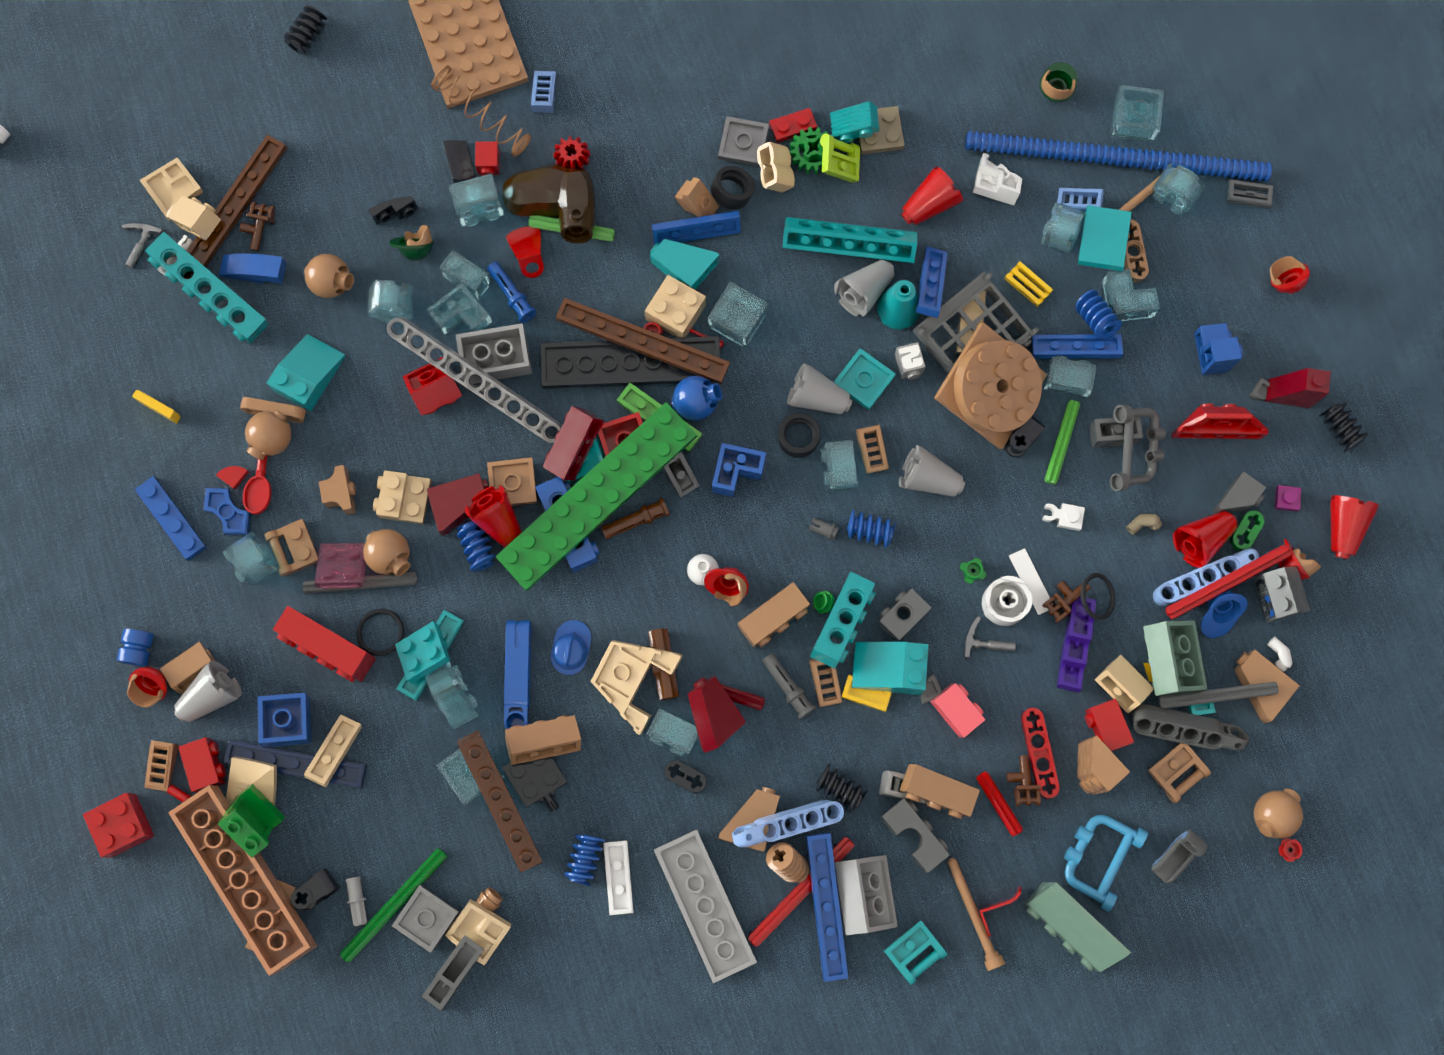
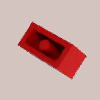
M1116 698L1085 710L1087 714L1085 715V721L1088 727L1093 729L1095 736L1097 735L1111 751L1134 743Z
M204 737L178 747L191 792L198 793L208 785L219 786L225 784L224 777H226V771L223 764L219 763L217 755L220 752L215 741Z

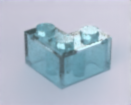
M1130 269L1108 272L1103 279L1106 303L1113 310V313L1118 316V320L1128 321L1153 318L1159 311L1160 306L1156 288L1134 290Z
M463 283L459 284L427 309L430 318L444 335L461 322L465 324L470 332L485 330L493 325L490 315Z
M449 661L426 675L425 678L433 699L454 730L478 716L475 710L478 704L472 693L467 695L466 690H468V687L462 678L463 675L458 666H452Z

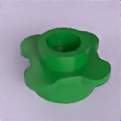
M974 558L968 563L963 562L960 565V570L965 575L964 580L968 584L973 583L977 579L983 580L986 577V572L981 564L982 561L979 558Z

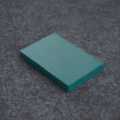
M1087 205L1078 265L1123 271L1132 212Z

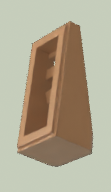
M880 425L857 429L856 435L866 474L889 469ZM874 433L875 435L873 438H864L866 434ZM867 443H877V446L870 448L866 447ZM879 451L880 455L868 457L869 452ZM881 459V464L870 466V461Z
M815 659L809 660L819 707L843 703L836 668L834 669L829 666V668L818 670L817 666L826 664ZM831 674L830 678L819 679L820 675ZM833 683V687L821 689V685ZM835 692L836 696L823 698L822 694Z
M151 740L144 788L161 791L168 790L179 745ZM159 750H168L167 755L159 754ZM157 759L166 760V765L157 763ZM155 768L165 769V774L155 773ZM153 777L164 779L163 784L152 782Z

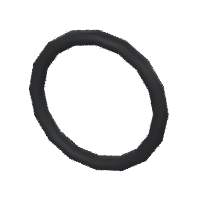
M1100 573L1088 575L1081 586L1082 605L1091 618L1096 620L1106 619L1111 615L1115 607L1114 588L1105 575ZM1092 578L1102 579L1110 591V606L1103 615L1094 614L1086 602V586Z
M386 609L373 610L365 614L359 622L357 640L361 648L369 654L382 656L396 650L395 644L385 651H375L365 645L361 631L367 619L375 614L383 613L394 618L399 626V637L396 643L403 640L404 626L401 619L394 612Z

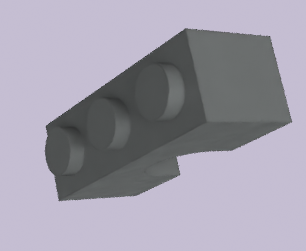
M902 799L880 818L895 836L904 829L914 830L918 834L919 846L910 855L924 873H929L949 856L947 852L949 847L940 837L936 839L931 832L934 830L931 824L925 818L921 820L916 814L919 810L911 800L906 801Z

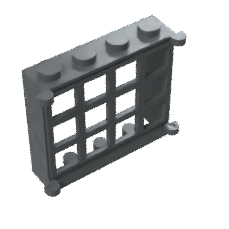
M985 272L981 273L941 306L938 318L929 316L913 330V333L947 374H949L954 364L943 351L954 342L963 351L965 345L959 338L970 329L974 332L977 328L975 325L986 316L997 327L995 330L997 334L1001 332L1007 341L1018 343L1024 348L1032 342L1029 338L1039 331L1037 327L1033 330L1028 327L991 282L990 278L994 275L992 272L987 275ZM983 291H986L994 302L990 308H987L978 297ZM974 299L984 312L972 322L962 308ZM997 307L1008 319L1002 325L991 313ZM958 312L968 326L956 335L946 321ZM1009 324H1012L1021 334V337L1016 341L1005 330ZM942 325L952 339L940 348L930 334Z

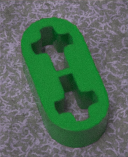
M1249 511L1241 518L1237 529L1230 538V545L1234 550L1242 551L1252 546L1264 525V517L1260 512ZM1254 517L1256 524L1250 529L1247 528L1250 524L1248 519ZM1244 533L1247 534L1244 538V541L1246 543L1242 545L1238 544V538L1241 537Z

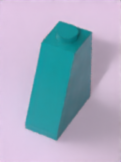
M664 239L660 244L656 243L650 251L651 263L664 274L675 278L694 290L719 264V254L717 252Z

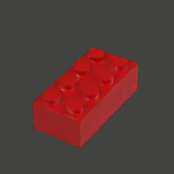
M289 606L286 607L272 629L279 633L276 638L293 648L298 645L296 650L312 659L318 656L316 660L318 663L332 671L338 668L336 673L352 683L355 679L362 682L376 660L375 657Z

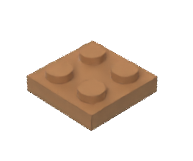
M532 457L487 462L489 487L494 486L495 489H498L499 485H502L507 491L512 506L538 503Z

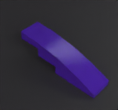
M1081 597L1075 600L1070 607L1072 611L1068 616L1056 688L1078 693L1082 689L1083 673L1087 664L1088 648L1092 640L1094 618H1091L1085 611ZM1086 598L1090 610L1095 614L1096 600Z

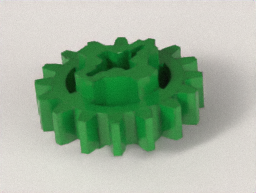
M811 127L808 128L807 133L800 130V137L794 135V142L790 143V155L793 158L792 164H799V171L805 168L806 174L813 170L814 174L817 175L818 170H822L823 146L820 144V139L823 134L820 133L819 127L816 129V132H813ZM799 148L801 149L800 152L803 153L802 157L799 154Z

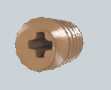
M777 843L768 850L766 854L767 865L785 881L798 883L803 882L809 874L808 861L791 845Z

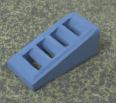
M534 71L531 97L532 112L554 113L556 71ZM539 77H541V78H551V79H550V80H539ZM538 85H550V87H538ZM538 92H549V94H538ZM538 98L548 99V101H538Z
M1059 188L1057 210L1086 214L1087 205L1103 207L1104 205L1103 189ZM1066 195L1070 196L1069 203H1065ZM1075 197H1078V204H1074ZM1084 198H1087V204H1083Z

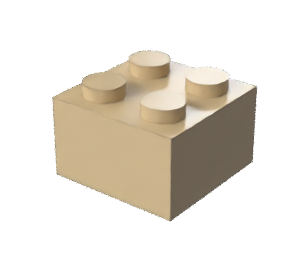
M667 275L647 306L645 318L649 322L657 323L664 331L677 338H686L690 329L706 307V296Z

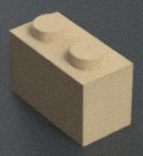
M183 195L167 216L181 229L204 240H207L221 221L215 214L216 210L207 203L203 204L194 197L189 199Z
M1122 655L1111 662L1095 679L1113 699L1116 698L1118 704L1127 713H1130L1139 706L1154 690V687Z

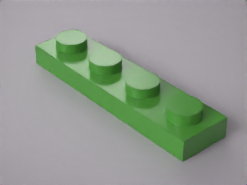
M631 383L628 384L617 399V403L631 413L639 412L643 421H646L662 406ZM685 422L698 436L684 448L686 452L690 453L702 437V433Z

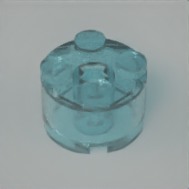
M1168 164L1152 187L1154 192L1152 198L1160 204L1167 203L1172 206L1171 210L1175 214L1182 215L1184 212L1190 211L1205 190V185L1202 183L1200 186L1197 182L1199 177L1189 169L1180 165L1173 168V164Z
M1055 202L1051 212L1052 217L1050 221L1047 220L1044 226V235L1041 243L1070 254L1080 233V223L1083 224L1086 212Z
M391 280L373 282L372 286L369 285L368 315L378 318V322L388 324L396 317H404L411 322L414 288L403 282L402 286H397L395 281Z
M254 532L248 533L223 551L228 562L233 563L236 570L234 573L239 581L244 582L246 580L249 585H255L278 570L277 567H274L277 565V562L272 552L265 543L260 544L257 541L260 537Z

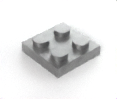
M726 116L718 159L760 167L757 159V149L766 143L769 124Z
M419 885L392 927L428 952L433 953L459 914V911L422 885Z

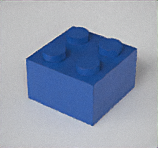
M306 693L257 696L258 743L261 746L276 747L312 744L310 697Z

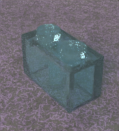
M454 250L449 253L440 265V270L445 278L478 300L492 283L486 271Z
M1065 356L1052 357L1047 366L1046 374L1048 375L1045 378L1044 389L1088 397L1093 391L1097 365H1093L1087 360H1068Z
M853 441L826 442L824 450H821V462L826 463L827 472H823L824 485L829 486V492L856 489L858 482Z
M660 708L647 731V735L651 737L650 742L660 747L664 743L672 747L670 752L680 757H683L684 754L690 755L699 737L695 725Z

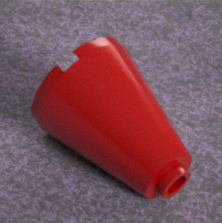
M936 166L932 169L902 207L903 213L901 216L908 225L911 223L917 225L964 201L959 189L955 191L954 182L940 167Z
M499 485L498 489L490 486L480 491L471 499L472 505L470 507L466 505L465 513L468 518L504 548L522 533L507 491L502 485Z
M1331 495V551L1336 552L1335 557L1349 559L1350 555H1356L1378 510L1379 504L1371 501L1365 503L1352 497Z
M1222 511L1180 526L1173 533L1175 549L1177 552L1182 551L1185 555L1183 559L1191 566L1203 567L1210 562L1237 529V519L1232 513Z

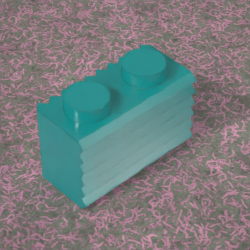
M871 101L830 113L832 136L839 141L851 143L853 139L859 137L869 138L873 136V133L879 132L878 109Z

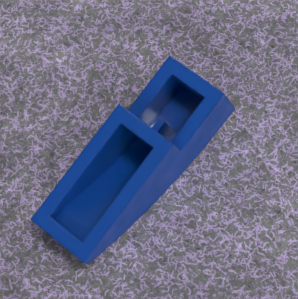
M227 254L223 255L219 276L262 284L263 281L282 284L287 263L283 257Z

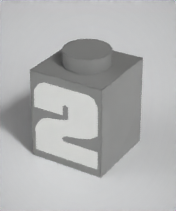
M919 343L896 348L895 358L901 379L907 377L909 380L919 378L925 370V363Z

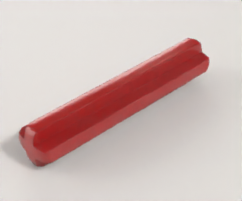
M984 771L976 777L978 783L1012 836L1023 831L1022 826L989 773Z

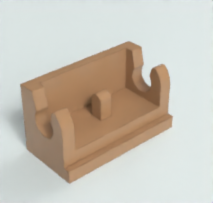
M198 642L161 667L160 670L170 687L182 695L204 666L211 661H215L210 651L205 649L201 642Z

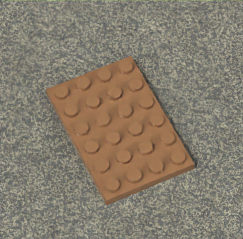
M408 0L435 75L447 65L452 69L450 76L440 89L448 86L460 75L452 90L451 102L456 103L462 100L474 88H476V91L470 101L529 82L499 0ZM447 70L440 76L438 83L445 76ZM452 85L441 91L448 109L467 103L468 98L458 104H451L449 102V93Z

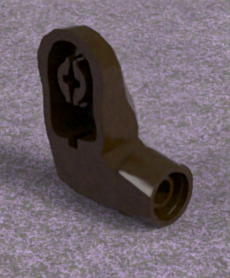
M545 165L513 174L504 182L502 199L504 206L511 214L520 217L538 215L558 216L560 233L565 241L572 244H584L592 239L596 219V204L593 182L589 172L586 170L570 169L559 165Z

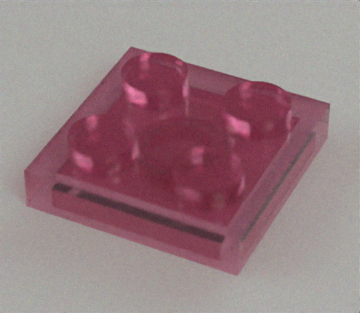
M365 543L320 544L314 583L316 588L362 587L366 563L363 556Z

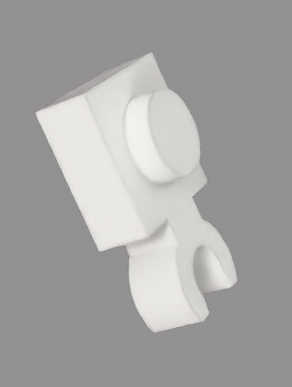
M1064 503L1061 504L1060 509H1057L1053 504H1046L1044 506V509L1052 512V516L1044 515L1043 521L1052 522L1058 520L1057 527L1076 531L1082 529L1085 507Z

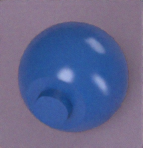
M689 376L677 384L673 393L672 406L685 419L691 421L703 420L714 412L717 402L722 400V390L717 383L712 384L704 377Z

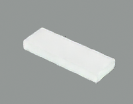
M628 842L603 843L609 914L634 913Z

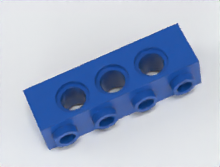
M556 477L535 486L545 511L570 489L568 481L563 482L560 477ZM588 537L583 540L584 544L581 548H574L566 556L573 573L598 562L596 555L600 553L595 542L590 543Z

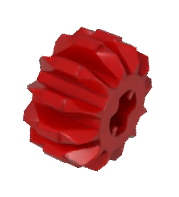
M569 135L568 141L561 138V145L555 144L556 152L553 153V158L557 160L556 165L583 170V165L589 164L590 150L587 149L588 145L586 142L581 143L579 136L573 140L572 136Z

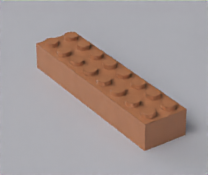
M208 785L168 813L269 976L276 975L318 945L261 854L257 853L251 858L218 825L230 804L218 786Z

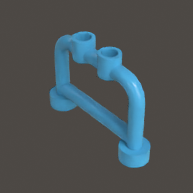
M1096 815L1092 817L1085 827L1079 826L1074 838L1078 839L1075 848L1070 846L1064 856V859L1068 861L1065 868V878L1068 884L1100 902V908L1109 913L1116 902L1117 895L1108 890L1130 845L1132 844L1140 849L1148 836V831L1140 827L1136 831L1110 816ZM1099 824H1104L1123 834L1124 837L1098 890L1076 879L1074 871L1094 834L1095 828Z

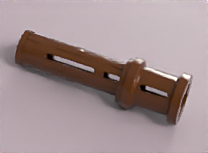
M661 497L655 503L648 506L642 505L640 510L601 526L606 540L615 535L644 523L650 525L653 523V520L662 516L668 517L670 514L663 497Z

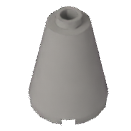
M879 260L840 278L834 285L835 294L839 292L841 297L839 300L840 304L852 315L858 316L860 314L862 315L861 317H864L869 313L893 279L894 267L888 261Z
M803 364L794 379L796 381L794 387L790 389L787 398V404L793 407L840 415L844 411L848 412L852 404V399H849L850 394L808 364Z
M916 445V449L913 448L910 451L902 470H905V475L899 478V486L901 488L955 497L957 493L961 494L965 486L961 474L919 445Z
M216 661L207 663L174 705L176 717L180 721L192 722L236 701L242 695L238 681L235 677L233 679L229 678L227 675L229 670L221 663Z

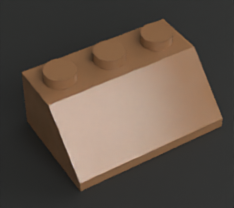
M1097 735L1078 744L1077 778L1081 781L1079 785L1087 794L1097 795L1109 792L1130 773Z

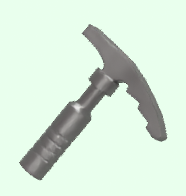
M131 223L122 225L124 230H143L142 237L133 248L125 266L133 269L145 248L146 240H149L151 237L150 234L161 235L164 232L162 229L147 224Z
M978 616L972 623L966 637L964 659L969 658L972 646L977 649L979 647H986L990 650L1015 651L1016 644L1015 642L993 640L984 642L979 639H973L977 624L980 622V617Z

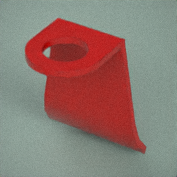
M528 226L510 232L506 239L519 262L522 274L528 278H535L541 275L544 265L541 257L540 229ZM534 262L538 264L539 268L536 272L531 273L526 270V266Z
M1021 886L1018 887V891L1011 898L979 909L989 937L991 934L983 912L1017 900L1021 894Z

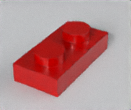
M810 108L769 121V126L776 143L794 138V135L800 136V130L807 133L809 127L812 128V131L817 129V124Z

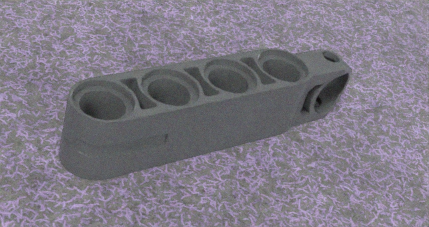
M1140 704L1132 710L1134 729L1141 735L1208 749L1226 748L1238 751L1245 749L1249 742V737L1242 728L1237 725L1220 722L1214 718L1166 708L1163 709L1147 704ZM1238 731V734L1233 735L1232 732Z

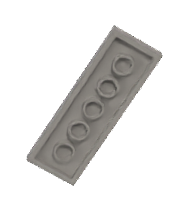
M694 830L654 849L712 982L720 981L757 963L698 831Z

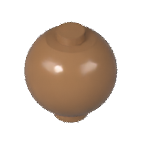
M320 254L314 257L304 269L308 288L315 295L322 298H335L345 290H350L354 284V275L350 273L347 264L340 257L333 254Z
M277 410L274 413L263 411L254 415L248 421L245 428V439L249 444L247 452L259 460H263L266 455L275 456L282 453L289 446L292 437L290 424L286 421L287 416Z
M382 529L373 531L367 536L363 548V556L371 570L383 575L394 573L396 576H401L408 571L411 565L408 562L410 548L402 534L395 530Z
M1291 789L1270 791L1262 795L1256 802L1253 813L1259 831L1266 837L1278 839L1287 838L1295 834L1303 822L1300 796Z

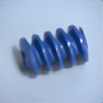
M1097 290L1087 291L1077 301L1076 311L1085 320L1086 324L1090 326V329L1095 332L1097 338H1109L1120 330L1122 321L1118 320V316L1103 301L1102 296H1099Z
M852 510L847 531L851 539L857 533L858 541H861L866 536V543H870L875 538V545L878 546L883 540L884 547L887 548L892 541L896 522L891 526L890 519H887L882 524L881 517L879 516L873 522L871 514L865 520L863 512H860L855 517V510Z
M473 521L459 526L456 531H459L457 537L462 539L460 545L465 548L464 554L469 556L467 562L472 564L470 570L477 572L494 565L491 560L495 558L496 554H488L493 549V546H485V543L490 539L489 537L482 538V535L486 532L483 529H478L479 526Z
M587 834L575 835L580 844H573L572 847L578 852L569 855L575 862L567 863L572 872H564V875L570 881L592 887L586 880L594 879L595 877L589 870L597 869V866L592 861L600 860L595 851L603 850L597 843L605 842V840Z

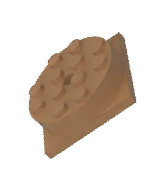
M979 323L934 399L998 449H1003L1014 429L1025 424L1036 411L1041 398L1042 383L1048 374L1039 368L1036 360L1026 348L1018 343L1003 339L985 323Z

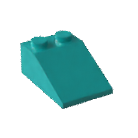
M307 334L277 365L266 384L274 392L311 412L346 355Z
M855 642L852 688L921 695L926 690L928 644L911 642Z

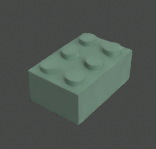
M1164 621L1143 626L1155 696L1208 690L1195 621Z

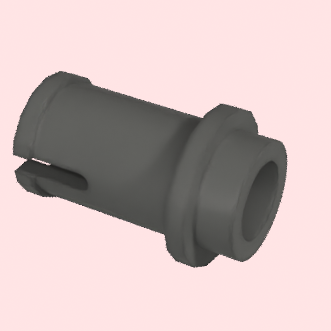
M814 517L812 523L820 527L810 524L809 531L827 537V540H835L839 531L836 523L832 525Z

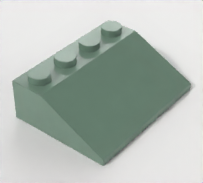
M1042 882L1024 902L1028 907L1026 912L1035 920L1040 918L1046 924L1044 929L1053 937L1058 935L1064 941L1062 946L1071 954L1076 952L1082 958L1080 963L1090 972L1093 969L1097 972H1102L1131 953L1057 882Z

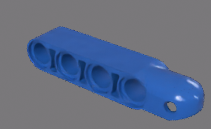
M507 620L504 681V726L506 729H510L515 725L525 726L529 723L531 620Z

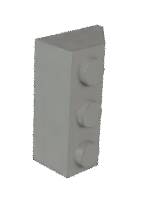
M887 856L835 862L845 935L869 933L898 927Z

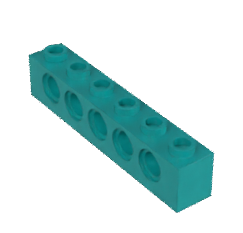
M786 217L782 248L914 263L917 248V232Z
M165 232L145 250L149 256L147 260L156 269L159 267L166 271L164 275L175 284L178 281L183 286L181 290L190 298L195 296L200 300L198 304L206 312H214L217 315L215 319L224 327L229 325L234 330L232 332L234 336L241 342L246 340L251 344L269 325L263 316ZM170 257H177V261L174 264H167V260ZM186 272H194L192 278L184 279V274ZM204 286H211L210 292L206 294L200 293ZM220 301H228V305L225 308L217 307ZM238 315L245 316L244 321L241 323H235L234 319Z

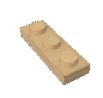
M340 715L305 771L304 777L326 788L360 732L361 724Z

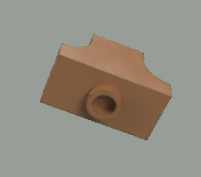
M695 177L691 181L686 180L675 195V199L684 211L690 212L696 217L714 215L720 207L702 181Z
M344 465L336 466L333 475L329 479L319 481L322 503L327 508L341 507L347 515L355 514L356 508L353 495H356V488L354 482H350L349 471Z

